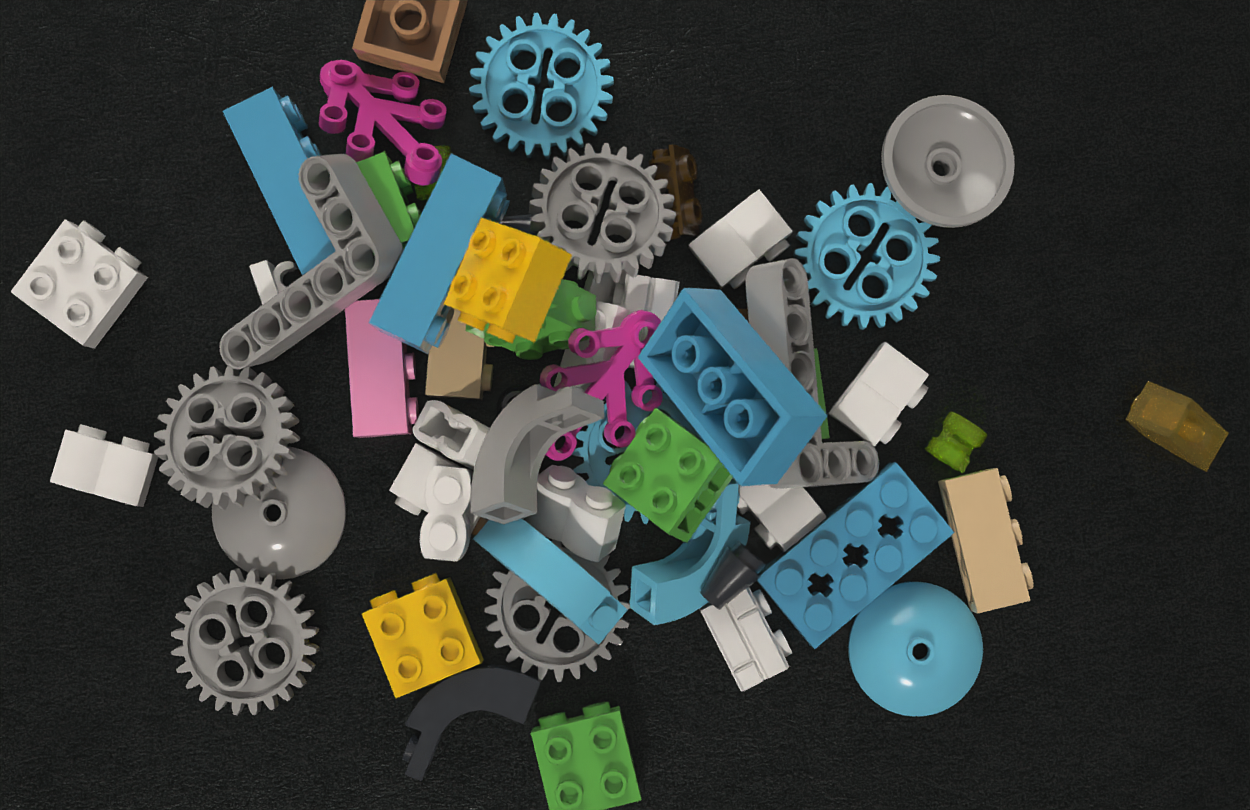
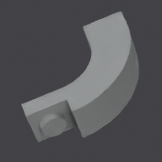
M539 384L526 389L516 396L495 419L479 450L472 478L471 514L501 524H507L536 514L537 478L546 452L565 433L604 419V401L586 394L583 389L578 387H564L556 392Z

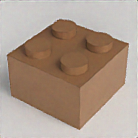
M366 0L352 49L359 60L445 83L468 0Z

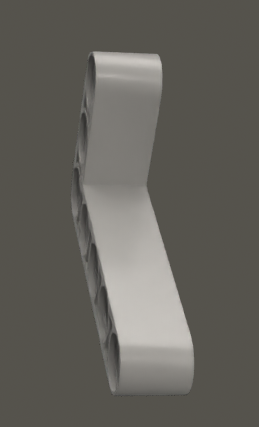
M346 154L312 156L301 164L299 170L301 188L336 251L222 336L220 354L224 362L231 368L243 369L274 360L392 276L404 251L402 244L352 157Z
M794 258L752 266L746 276L749 324L819 405L806 271L803 265ZM820 426L778 484H771L769 486L775 489L870 482L874 480L879 470L878 453L875 447L866 441L822 443Z

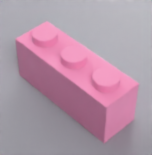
M380 299L355 301L345 308L353 437L358 438L412 434V424H415L419 417L417 397L410 398L409 380L416 379L414 353H407L405 343L378 331L369 323Z

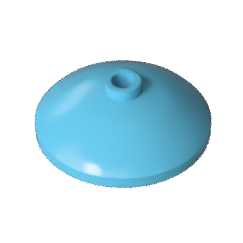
M904 582L890 586L857 614L849 635L848 655L855 679L862 690L874 702L897 714L927 716L948 709L967 694L980 671L983 642L974 615L960 598L934 584ZM918 643H924L928 649L927 655L923 659H915L912 654L913 647Z

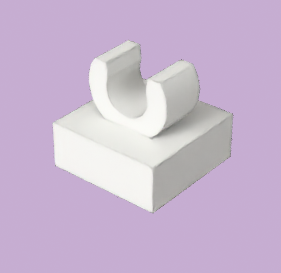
M265 260L249 266L262 305L287 288L283 284V276L287 272L297 269L295 263L285 261L274 267L272 263Z

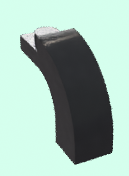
M488 664L473 666L437 683L419 701L405 724L422 732L420 737L412 734L405 749L402 760L409 762L405 775L419 781L423 780L445 728L451 721L462 714L480 710L490 711L524 724L541 682L538 679V675L528 671L522 673L521 669L512 666Z

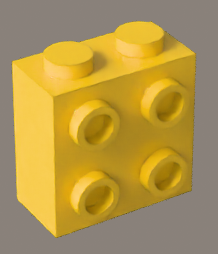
M480 218L475 232L470 238L469 246L456 276L451 282L444 304L461 312L458 321L478 330L484 331L488 323L490 325L487 333L513 344L516 335L535 342L572 254L541 238Z
M437 573L420 579L411 583L415 592L398 598L395 590L370 600L373 609L362 613L395 698L481 664L484 660L450 577L440 581Z

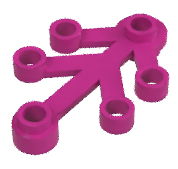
M347 60L331 61L322 67L320 83L329 98L327 104L323 105L320 109V128L331 134L342 132L346 128L347 122L346 101L351 100L359 108L355 130L347 138L346 154L352 157L356 162L373 156L375 140L372 134L375 125L406 157L404 174L408 180L418 185H430L439 179L442 157L438 150L427 143L419 144L397 120L421 124L427 129H439L445 122L446 106L435 99L425 100L420 106L374 98L369 93L393 95L395 99L403 102L412 101L417 97L419 79L414 74L399 72L394 75L393 79L364 74L358 65Z
M638 310L626 316L621 322L620 327L595 331L585 328L574 330L569 336L568 346L572 353L582 358L593 357L599 348L619 347L608 361L570 367L549 365L541 373V385L557 392L560 388L591 383L585 391L586 394L603 400L606 396L608 420L604 428L606 440L620 448L629 446L635 438V428L627 421L624 372L634 360L636 386L632 391V401L635 406L645 411L657 409L663 400L662 391L654 385V377L638 359V356L661 323V320L649 311ZM647 326V336L643 341H640L639 332L643 327ZM588 335L589 345L585 350L580 351L579 341L582 337ZM560 372L561 382L557 386L552 387L550 383L551 377L555 373ZM651 389L652 397L650 401L643 404V394ZM623 425L625 428L623 436L620 439H615L616 429ZM582 427L562 435L566 438L564 445L559 450H556L554 442L545 455L553 460L568 458L576 448V434Z

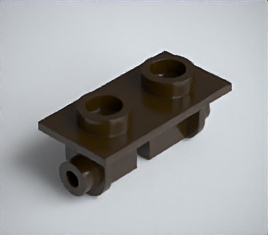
M669 145V149L652 151L653 159L649 160V166L656 165L658 167L654 181L667 179L666 191L668 190L670 195H674L672 208L669 209L676 212L674 223L670 225L673 229L671 239L680 238V234L693 237L700 236L698 225L702 223V208L698 199L695 198L693 181L697 178V166L694 157L690 154L689 149L677 145Z

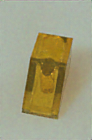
M1149 381L1141 394L1133 401L1131 411L1126 418L1146 438L1206 472L1228 435V432L1193 399Z

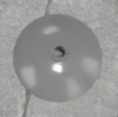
M939 95L924 98L913 103L891 124L882 147L883 174L893 197L912 216L931 225L955 228L971 225L984 219L1002 203L1013 181L1015 167L1013 148L1003 126L984 107L962 97ZM933 164L941 165L945 170V176L937 175L933 170Z
M287 446L296 455V458L282 460L281 465L287 470L288 474L280 475L274 473L271 476L276 486L274 490L264 484L259 487L261 500L257 501L249 494H245L244 507L242 508L232 503L230 499L226 510H221L214 503L212 504L214 532L225 554L237 566L247 572L253 568H258L259 577L266 578L270 573L274 572L276 573V579H289L314 570L333 553L344 532L346 501L337 477L322 460L298 448ZM253 451L241 457L240 466H244L250 461ZM272 504L279 506L281 509V517L275 522L269 520L266 514L268 507Z

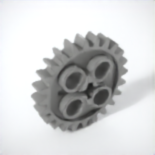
M588 143L585 146L584 156H579L576 151L570 148L568 149L567 163L558 157H554L552 171L542 169L540 174L541 184L533 185L532 197L535 199L530 200L529 213L535 216L531 217L530 230L540 231L537 234L538 238L572 254L566 270L572 265L578 267L577 279L579 280L585 276L587 271H593L596 283H600L603 273L609 272L614 282L617 283L623 269L634 278L637 276L639 269L638 262L650 269L654 260L653 254L662 256L666 246L663 241H670L673 229L670 225L674 223L676 212L669 210L672 208L674 195L664 194L668 181L667 179L654 181L658 168L656 165L646 169L641 168L642 154L636 156L632 161L626 159L627 147L623 146L617 155H612L609 144L604 143L601 153L595 154L592 146ZM614 180L617 184L611 196L609 209L603 218L596 244L591 246L587 241L593 231L595 217L600 211L608 182ZM590 183L597 189L592 191L584 190L579 187V184ZM633 197L638 200L639 204L630 205L623 202L621 198ZM573 220L580 222L584 227L571 229L564 223ZM612 234L620 235L626 239V242L614 243L607 236Z
M213 366L210 367L209 380L206 381L197 373L194 374V388L190 390L182 384L178 386L183 396L180 401L167 399L166 402L173 409L172 414L158 416V419L167 425L166 430L154 433V437L165 443L164 446L154 451L156 456L162 460H167L159 467V470L168 477L171 476L168 484L178 491L182 489V496L191 502L196 498V502L205 508H208L213 501L215 506L221 510H226L229 499L232 503L242 508L244 507L245 494H249L257 501L261 500L259 487L264 484L274 490L276 486L271 476L274 473L287 475V470L281 465L282 460L296 458V455L287 448V444L300 441V437L288 429L299 423V419L295 415L287 413L293 408V402L286 396L282 397L285 392L284 389L276 382L271 384L272 379L265 373L261 372L257 375L250 367L244 368L240 373L238 369L227 366L223 376ZM257 407L255 416L250 421L244 422L246 413L250 409ZM214 408L212 417L202 423V418L206 411ZM231 431L236 433L238 436L231 435ZM193 434H204L203 436L193 437L190 439L191 435ZM264 434V436H263L262 439H259V440H251V439H250V437H257V436H261V435ZM215 437L223 438V439H222V443H221L219 440H217ZM252 450L253 454L250 461L244 466H240L241 457L244 453ZM209 451L208 460L203 465L197 466L199 457L204 452Z
M552 540L554 545L595 578L616 600H618V595L628 590L627 585H614L613 580L621 572L619 568L606 571L604 568L609 555L599 562L590 561L574 554L566 547H562L561 541ZM495 571L493 573V576L502 585L500 588L487 589L486 593L496 598L497 604L485 607V612L497 615L498 619L491 623L487 629L488 631L501 630L503 636L498 639L494 646L499 648L509 645L512 648L506 658L508 663L519 656L523 658L522 673L527 672L532 665L538 666V679L542 680L548 669H554L557 682H561L564 669L570 668L573 676L579 679L581 674L580 665L585 663L593 672L597 670V663L594 658L597 654L607 660L612 658L609 649L606 647L608 642L617 645L622 644L623 640L614 630L615 628H627L629 622L621 618L598 645L563 614L558 616L545 642L538 643L536 638L551 612V608L546 605L547 600L513 572L509 571L507 574ZM619 601L626 609H630V603ZM529 604L538 610L540 621L536 627L526 629L518 625L515 613L519 606ZM563 626L574 628L580 637L577 647L572 650L559 648L554 640V634L557 629Z
M236 568L230 573V582L227 581L222 573L213 576L215 589L206 582L199 584L197 589L202 599L193 595L186 597L184 601L192 611H181L175 616L176 619L185 624V628L176 629L171 632L172 637L183 640V645L172 650L171 653L175 656H185L186 660L176 671L177 673L191 672L193 677L186 684V688L190 689L200 684L203 687L199 697L201 702L211 695L216 696L215 710L217 711L222 709L227 702H232L233 715H238L247 703L252 715H256L261 710L262 701L270 710H273L278 706L277 694L286 701L294 696L289 683L299 688L306 684V679L299 671L311 672L316 666L306 658V655L315 654L320 649L318 645L308 642V638L316 635L319 632V628L306 626L305 623L315 612L314 610L301 612L298 606L303 602L305 595L301 594L291 599L288 593L292 583L289 581L279 588L276 587V573L274 572L270 573L264 581H260L258 568H253L249 571L246 580H244L242 572L239 568ZM251 601H258L265 606L267 610L265 622L258 623L250 618L248 605ZM230 604L234 605L236 609L237 620L228 610ZM209 619H218L223 623L226 630L223 640H216L209 635L207 630ZM250 635L253 637L254 643L250 647L239 646L237 639L240 637H248ZM267 643H277L284 649L285 660L283 663H273L268 659L265 652ZM227 660L236 661L242 666L244 675L241 681H234L227 676L225 672ZM255 663L263 671V678L257 677Z

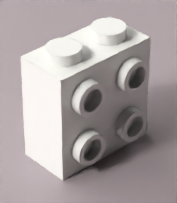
M64 220L11 290V293L81 345L95 349L148 277L137 270L141 262L121 247H118L114 253L101 242L106 236L84 220L79 226Z

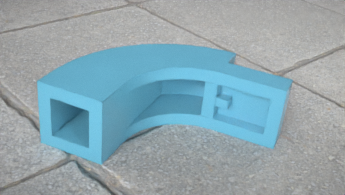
M731 479L688 543L683 542L675 552L664 559L632 566L630 608L653 625L683 618L708 603L709 601L701 595L700 591L704 588L727 546L732 549L738 541L746 546L750 522L737 514V506L739 504V484L737 481Z
M522 518L507 524L489 520L473 538L495 559L540 594L598 645L628 610L595 578Z

